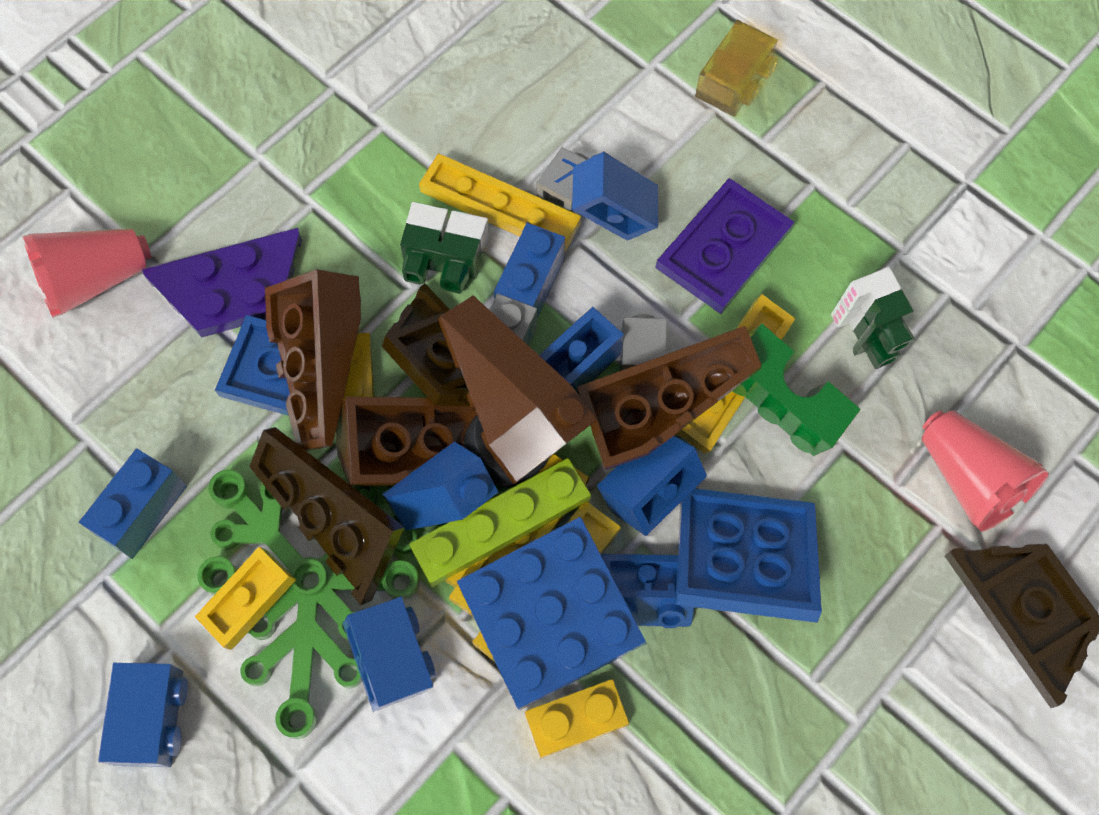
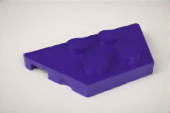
M294 228L142 269L150 285L161 293L178 314H181L202 338L241 327L246 315L266 320L265 288L293 278L295 270L293 262L297 247H301L302 238L299 229Z

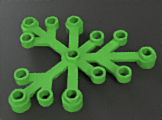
M222 470L216 473L210 480V496L219 506L227 509L234 508L248 525L234 524L230 520L218 521L210 532L212 541L224 550L232 549L238 544H266L288 568L286 570L296 579L263 616L268 618L269 621L267 629L258 633L254 631L253 627L248 633L258 640L270 638L276 630V622L298 604L297 621L257 656L247 658L241 665L240 674L246 683L256 687L262 686L269 681L272 668L294 649L289 700L283 702L278 708L275 722L278 730L283 735L291 739H302L314 730L317 723L316 711L309 704L314 649L334 670V677L342 687L355 688L362 682L355 659L348 658L316 622L319 603L338 624L339 633L348 641L343 622L347 615L355 612H352L333 590H353L354 587L343 574L335 575L325 562L329 557L327 554H324L321 558H303L280 533L282 507L275 499L268 498L269 491L263 484L260 489V495L264 500L261 512L247 497L248 485L244 478L234 470ZM388 485V490L394 485ZM352 486L357 491L361 489L370 490L371 495L368 499L374 504L376 503L377 492L374 486ZM228 487H238V492L234 497H224V492ZM387 501L379 506L380 509L393 519L396 517ZM226 528L233 529V535L229 540L219 541V534L222 530ZM415 529L403 530V532H408L413 536L411 542L418 539ZM397 543L395 548L397 552L402 554L412 552L409 544L399 545ZM211 557L205 560L199 567L197 579L200 586L214 596L223 586L214 585L213 580L216 574L227 572L228 581L239 568H236L224 557ZM402 560L390 563L385 570L377 591H385L393 599L401 596L403 600L411 598L419 588V576L415 567L409 562ZM309 574H317L319 576L318 583L312 588L304 587L305 577ZM399 576H407L410 579L408 587L403 590L393 587L394 580ZM256 663H261L264 667L261 677L250 679V667ZM348 665L356 666V677L352 681H343L341 678L342 670ZM299 711L304 712L306 715L305 724L298 729L292 728L290 724L292 715Z

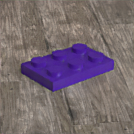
M728 178L657 259L655 268L722 314L791 232L795 222Z

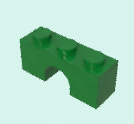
M761 323L749 332L762 368L735 388L733 392L740 396H745L758 408L757 410L761 417L769 423L782 428L791 436V442L801 451L815 456L833 448L861 409L829 381L810 390L805 397L793 393L784 380V368L795 351Z

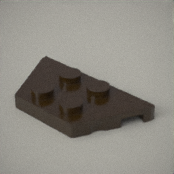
M423 284L419 287L411 304H407L402 311L398 322L394 323L385 335L382 348L435 406H470L467 398L469 390L461 369L455 366L438 321L439 317L450 309L426 284Z
M1030 544L1022 548L991 546L988 549L980 550L955 548L944 555L1048 706L1054 708L1063 704L1068 696L1065 694V691L1074 673L1081 670L1088 656L1087 648L1092 641L1096 640L1099 634V614L1049 545Z

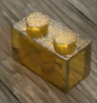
M737 19L701 70L695 97L735 117L743 104L749 107L755 99L760 87L758 84L762 77L768 79L772 74L778 58L773 56L778 39Z

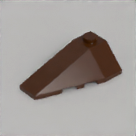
M316 269L265 288L266 329L270 343H277L281 361L276 364L278 377L286 378L290 395L286 401V408L294 439L306 451L333 446L361 321L359 276Z
M474 295L439 317L438 321L455 366L461 369L469 390L467 394L471 409H476L484 430L481 436L486 449L513 484L597 421V418L570 383Z
M746 326L577 387L581 399L597 418V421L590 425L605 470L649 455L762 368Z
M345 397L337 423L336 440L337 456L348 483L351 486L396 485L454 441L464 447L465 432L473 418L477 415L476 409H471V406H435L429 398Z

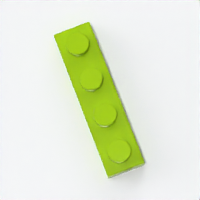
M567 458L487 501L463 520L448 522L411 542L409 545L431 587H434L590 501L591 494L571 461Z

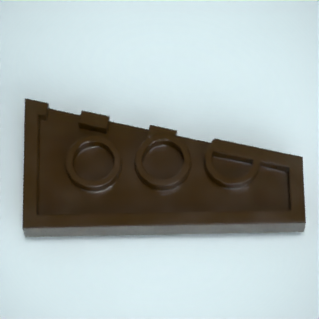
M278 428L264 429L249 467L283 509L290 507L298 517L300 524L298 528L307 540L315 539L329 557L325 562L335 575L343 574L354 587L351 595L361 606L372 601L404 527Z

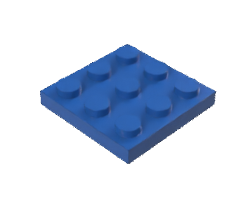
M695 488L680 503L675 605L818 623L822 613L815 503Z
M581 516L457 581L518 710L536 703L647 644Z

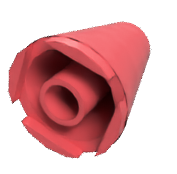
M133 229L32 233L22 236L38 285L41 287L42 292L45 293L46 299L44 300L52 318L63 315L141 272L142 269H146L145 260L152 258L145 236H136Z
M954 410L946 413L943 411L936 412L927 419L922 427L925 431L922 435L924 445L970 522L981 532L996 527L1014 513L1011 511V508L1021 500L1026 504L1049 477V473L1041 463Z

